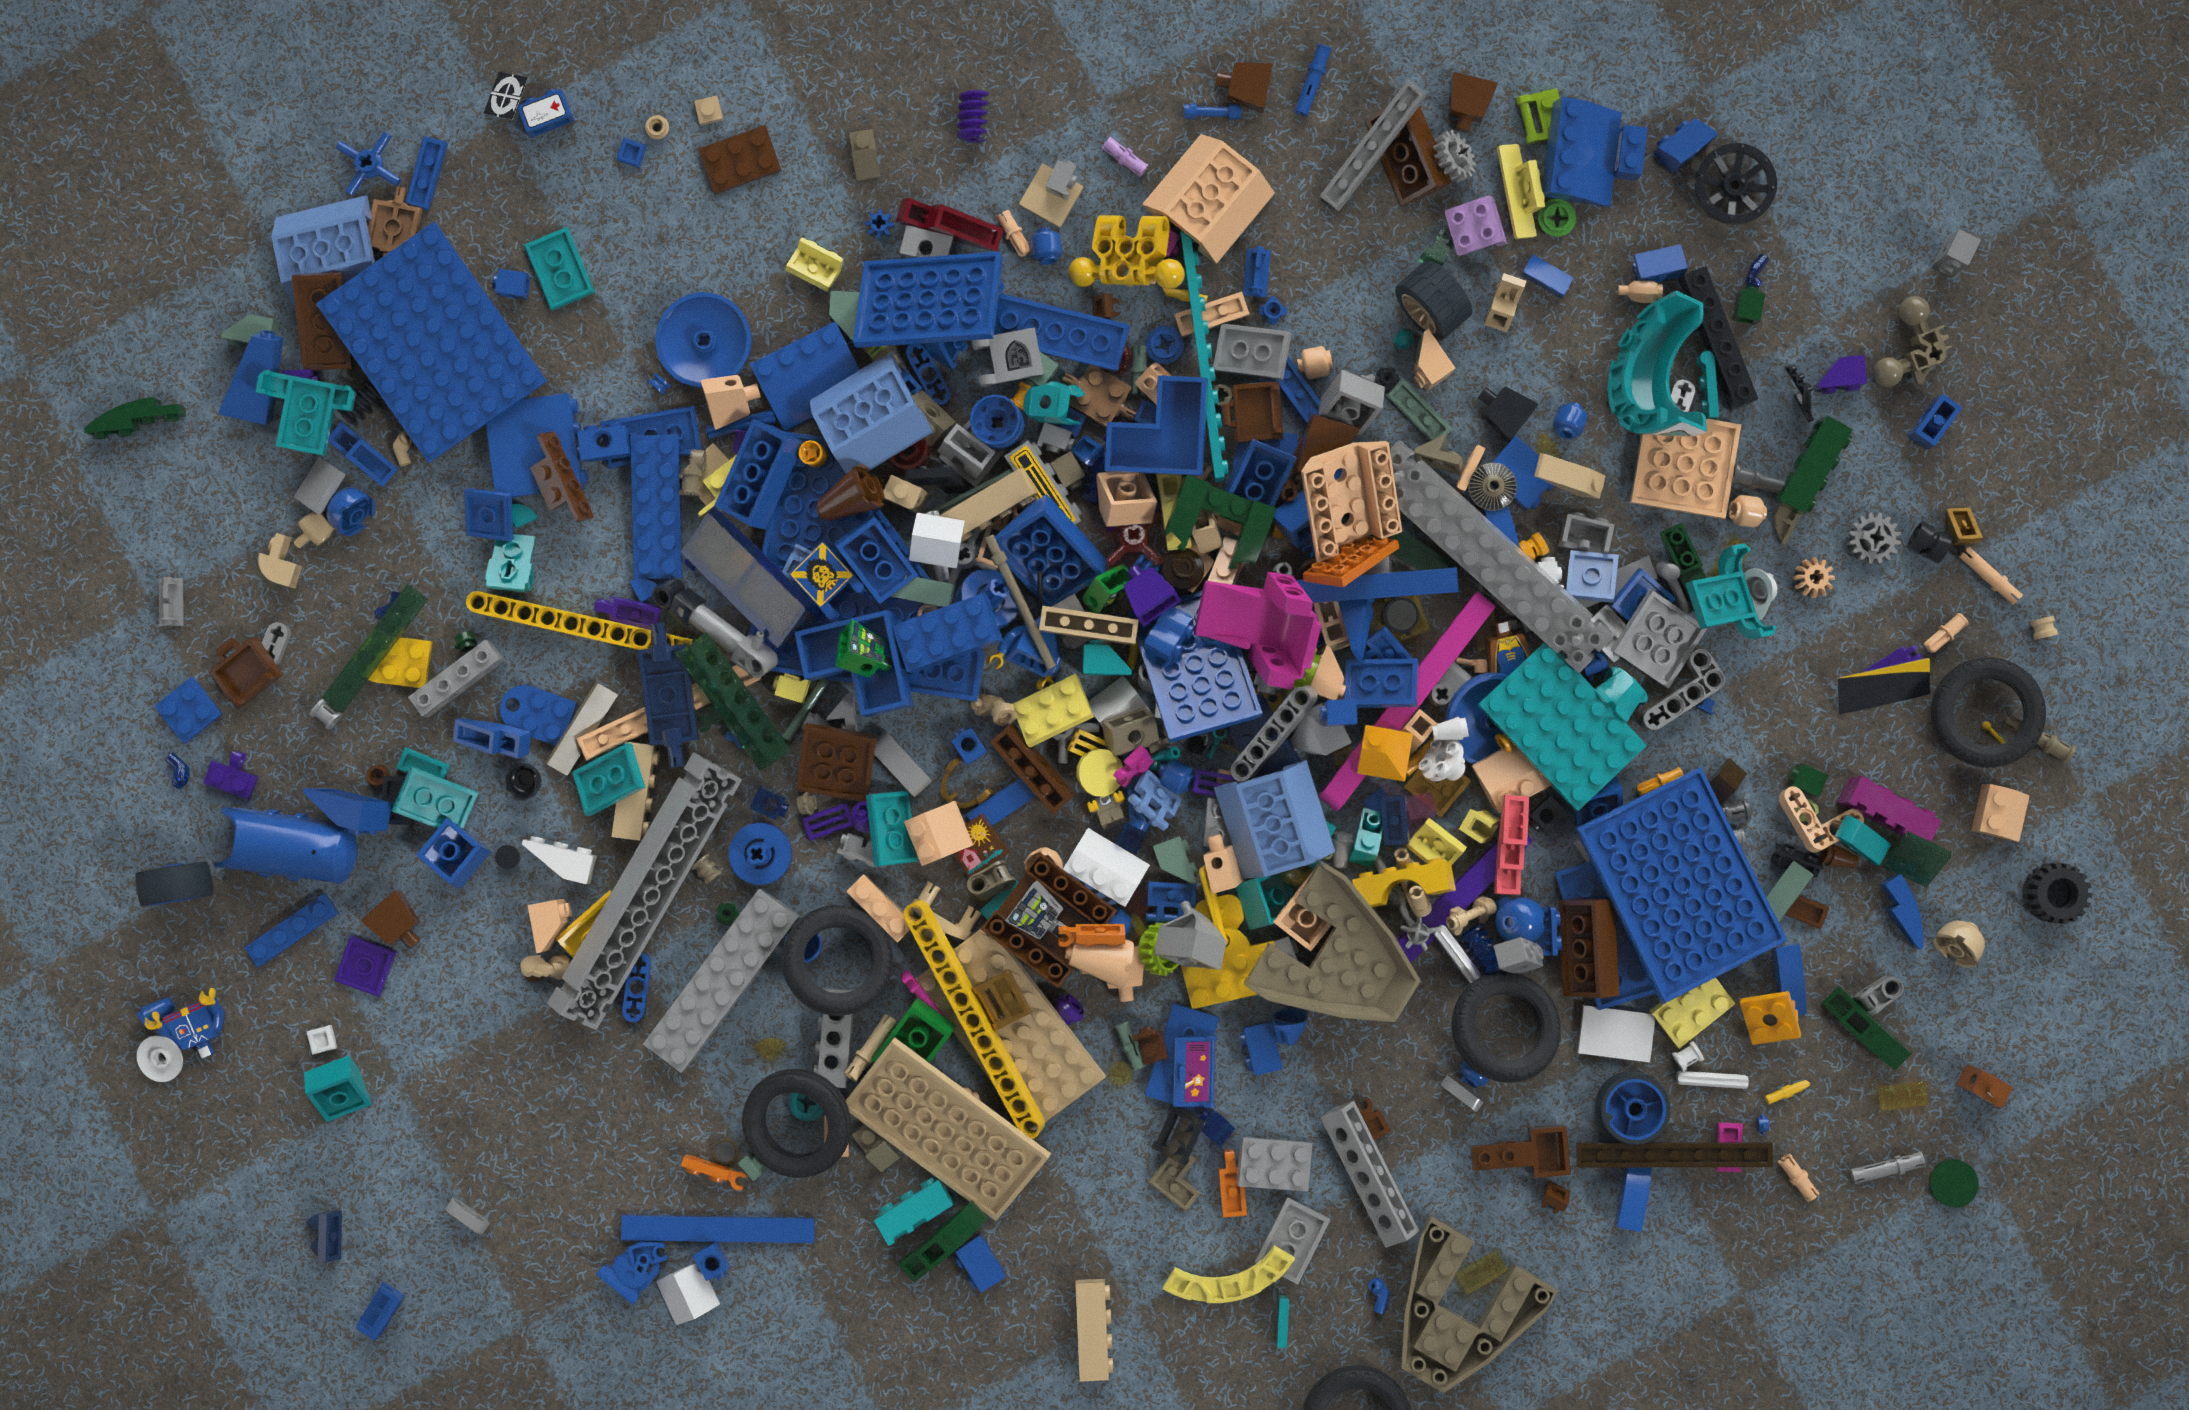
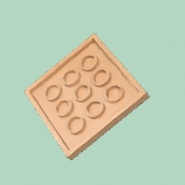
M1706 419L1707 432L1696 436L1641 434L1630 503L1725 519L1741 424Z

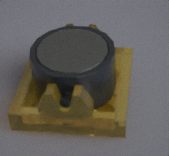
M1417 595L1386 597L1372 602L1373 618L1378 630L1386 626L1399 642L1431 629Z

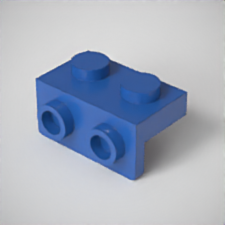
M1541 907L1545 916L1543 918V926L1545 927L1539 939L1534 942L1541 947L1543 956H1558V950H1562L1561 936H1557V926L1561 925L1560 912H1556V907Z

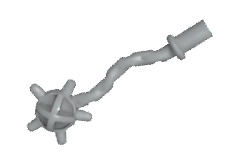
M1377 856L1374 865L1378 873L1381 874L1382 869H1385L1386 865L1382 857ZM1397 885L1393 890L1399 895L1402 917L1409 926L1402 925L1400 927L1401 930L1407 932L1408 942L1405 947L1408 949L1415 944L1420 945L1426 951L1428 948L1425 942L1430 934L1436 932L1437 929L1435 927L1428 928L1422 923V917H1417L1416 923L1408 914L1405 893Z

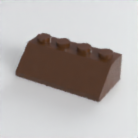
M1420 106L1381 156L1401 206L1433 194L1452 183L1449 174H1444V168L1439 167V159L1435 158L1437 151L1434 150L1433 146L1436 143ZM1386 107L1365 119L1369 130Z
M1610 899L1558 900L1561 918L1563 996L1586 998L1619 996L1615 909Z

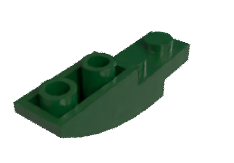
M154 397L138 399L103 413L84 428V433L93 436L94 439L109 438L108 434L128 437L132 436V432L140 431L139 422L141 425L155 424V420L164 419V422L179 421L178 417H186V410L184 406L179 404L161 406V400Z
M1679 523L1660 532V536L1669 562L1680 569V576L1677 580L1687 601L1689 600L1693 608L1686 583L1704 579L1706 576L1702 569L1703 564L1683 523Z
M1838 986L1822 1002L1848 1031L1893 1070H1896L1912 1054L1841 986Z
M971 1200L939 1226L934 1234L901 1259L898 1265L915 1282L927 1271H932L960 1247L988 1217Z

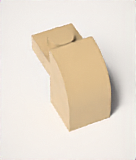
M1503 273L1493 295L1484 325L1504 332L1508 331L1517 303L1525 288V280Z
M276 533L269 543V555L259 553L260 570L270 581L295 589L302 566L285 561L292 538Z

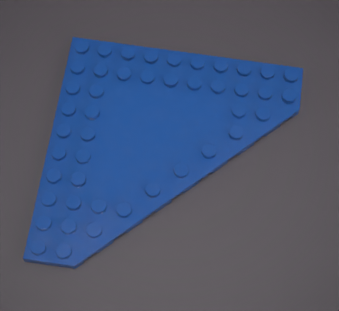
M785 432L802 442L811 440L821 444L826 448L828 458L824 465L815 468L801 461L798 455L766 527L749 634L755 636L758 631H762L764 633L763 643L776 653L778 663L770 671L804 676L795 632L884 610L894 612L896 624L917 617L918 610L924 603L888 597L879 604L871 593L864 592L860 594L848 583L828 602L840 614L836 620H830L796 582L781 575L790 554L795 549V544L813 551L824 541L846 566L859 577L837 549L834 542L873 514L917 572V577L930 580L931 578L919 562L909 561L910 549L880 508L830 522L821 519L816 511L817 501L846 473L832 454L824 437ZM981 649L914 674L907 672L910 691L978 702L985 653ZM852 672L823 678L854 683Z

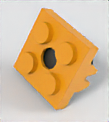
M1789 991L1780 993L1768 992L1760 996L1741 998L1740 1005L1752 1045L1801 1037L1798 1024V1010H1795V1000H1791Z

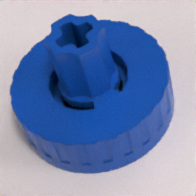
M987 569L971 573L959 586L955 595V603L976 596L978 593L987 595L992 609H997L993 612L999 630L1002 631L1016 617L1019 611L1010 596V591L1002 574L995 570Z
M754 823L743 827L735 834L729 846V860L733 871L740 879L754 885H765L779 880L788 871L792 862L793 850L788 836L780 828L769 823ZM754 849H761V855L763 856V858L756 857Z

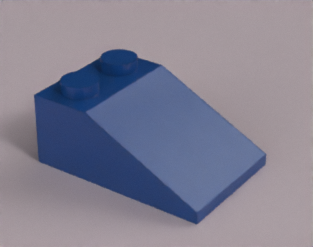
M1252 439L1231 472L1223 490L1247 500H1256L1274 507L1297 457Z
M873 514L834 542L837 549L879 604L918 576L917 572Z
M334 788L303 789V793L337 826L348 828L347 833L376 835L377 831H387L392 802Z

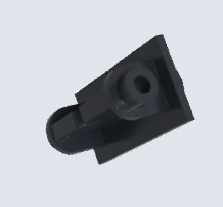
M1787 843L1783 845L1775 844L1777 854L1773 853L1770 862L1774 863V866L1787 870L1791 863L1795 861L1811 872L1815 878L1818 877L1820 869H1824L1823 863L1820 862V857L1817 854L1809 851L1806 853L1798 851L1796 847Z

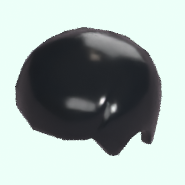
M1210 731L1179 741L1190 752L1203 755L1212 745L1214 735Z
M518 763L511 767L506 775V790L513 795L515 800H528L540 790L542 785L541 775L531 764Z

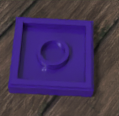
M351 935L334 981L380 997L397 951Z

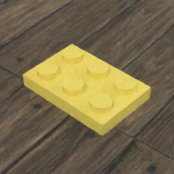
M1073 674L1012 704L1015 708L1024 739L1029 747L1035 746L1094 717L1077 674Z
M1714 978L1665 1004L1658 1003L1649 1011L1673 1043L1680 1049L1734 1006L1735 1002L1717 978Z

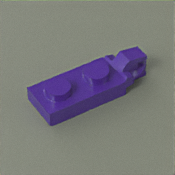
M610 596L609 600L598 598L594 605V611L606 613L605 618L610 619V621L651 630L650 624L660 623L662 608L659 606L621 597Z

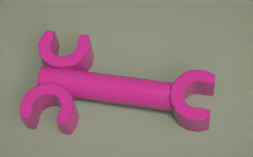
M908 968L900 974L901 980L909 987L912 993L945 1017Z

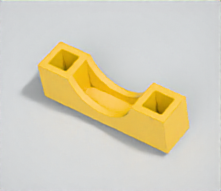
M1442 857L1429 859V864L1420 865L1419 862L1405 864V869L1396 870V867L1382 869L1381 874L1374 875L1373 872H1365L1359 874V878L1352 879L1355 888L1371 907L1387 905L1390 892L1395 886L1405 881H1415L1429 895L1456 891L1451 862L1443 861Z

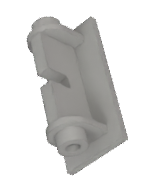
M162 577L159 579V626H184L183 578Z
M850 833L847 835L843 834L840 841L842 844L838 848L837 853L842 854V857L845 859H859L865 861V864L874 867L871 840L869 839L867 846L863 847V837Z

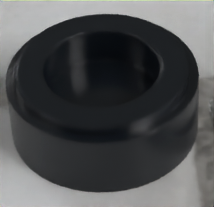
M512 845L500 847L495 854L496 863L503 869L515 868L521 859L519 850Z

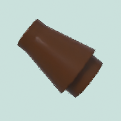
M1835 844L1820 851V862L1824 863L1825 866L1851 869L1857 866L1858 856Z

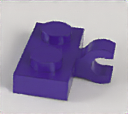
M233 751L229 766L217 761L210 762L203 783L237 796L251 799L259 776L242 771L241 769L247 754Z

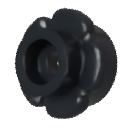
M1382 367L1376 373V383L1384 386L1385 390L1392 389L1399 381V375L1396 374V370L1393 367Z

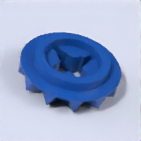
M1157 327L1149 333L1146 339V351L1153 361L1160 364L1172 363L1182 354L1184 347L1183 338L1172 327ZM1160 336L1165 339V342H1174L1168 347V354L1164 349H1155L1161 345Z

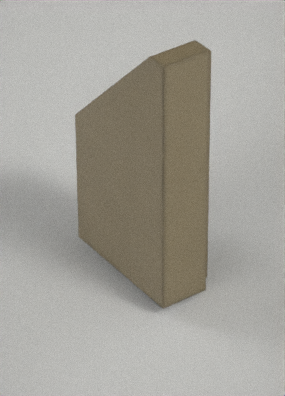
M1778 504L1772 520L1780 544L1785 546L1801 515Z

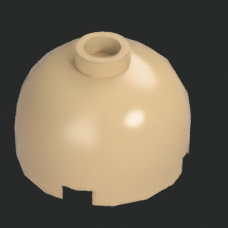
M1956 920L1946 923L1938 931L1934 939L1936 949L1946 959L1948 953L1957 960L1954 964L1966 968L1974 967L1981 959L1985 949V940L1979 928L1972 922Z

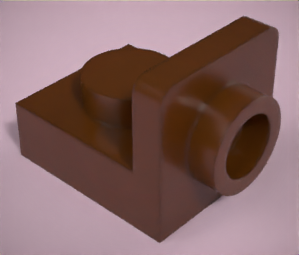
M1145 1027L1139 1030V1034L1132 1036L1133 1041H1138L1140 1044L1144 1065L1169 1059L1163 1031L1155 1030L1153 1027Z

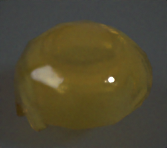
M1301 866L1281 872L1280 877L1285 884L1300 888L1313 869L1309 867L1308 870H1305Z

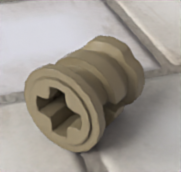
M709 853L695 862L690 869L698 872L696 875L699 878H703L705 886L722 873L720 869L717 870L714 867L716 864L713 861H709Z

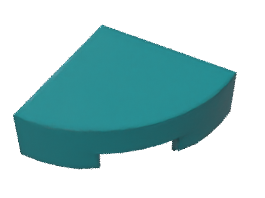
M512 504L513 523L516 528L539 519L537 514L529 507L522 504Z

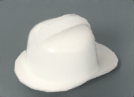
M1753 568L1746 571L1744 576L1759 620H1762L1770 602L1775 599L1778 588L1772 574L1758 568Z

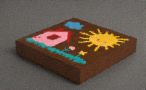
M982 813L965 825L973 846L953 854L970 878L1010 852L984 813Z

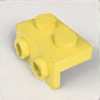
M801 238L797 250L786 265V271L828 292L841 272L843 258L839 257L835 252L818 246L813 241Z
M1430 818L1418 828L1411 837L1410 843L1406 845L1410 851L1427 864H1429V859L1442 857L1443 861L1451 862L1452 865L1467 848Z

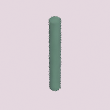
M819 680L782 737L788 741L792 740L829 684L828 680Z

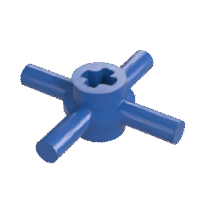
M384 131L372 150L365 149L360 152L342 141L338 142L336 149L354 160V168L357 172L345 190L347 193L354 196L365 178H373L377 175L396 187L400 184L401 178L383 168V160L380 156L392 138L391 135ZM366 161L372 162V165H371V166H368V165L365 166V162H366Z

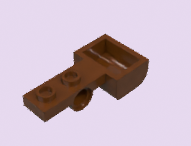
M1567 1126L1528 1127L1529 1141H1505V1143L1502 1141L1495 1144L1471 1145L1472 1170L1531 1166L1534 1178L1571 1175Z

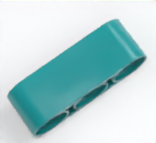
M1850 815L1845 816L1834 835L1858 855L1880 866L1891 847L1888 841L1863 822Z

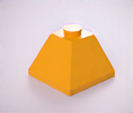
M1365 725L1357 774L1405 782L1413 734Z

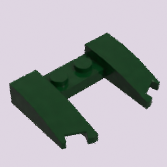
M1187 474L1184 476L1164 534L1168 535L1172 532L1181 541L1177 548L1185 551L1200 509L1242 525L1228 569H1236V563L1250 562V567H1254L1277 508L1226 492L1209 485V482Z

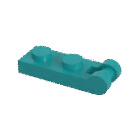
M1704 351L1696 358V365L1701 368L1698 387L1699 391H1703V400L1700 401V412L1706 416V419L1715 420L1719 417L1715 357L1711 351Z

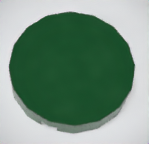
M1946 1159L1939 1162L1933 1169V1172L1930 1173L1929 1189L1932 1196L1941 1204L1960 1208L1969 1204L1975 1198L1979 1189V1179L1975 1170L1968 1163L1958 1159Z

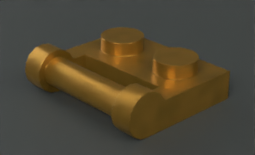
M1010 969L972 988L973 993L978 995L993 1023L991 1026L994 1031L1032 1012ZM988 988L991 989L1005 1015L1002 1019L986 991Z

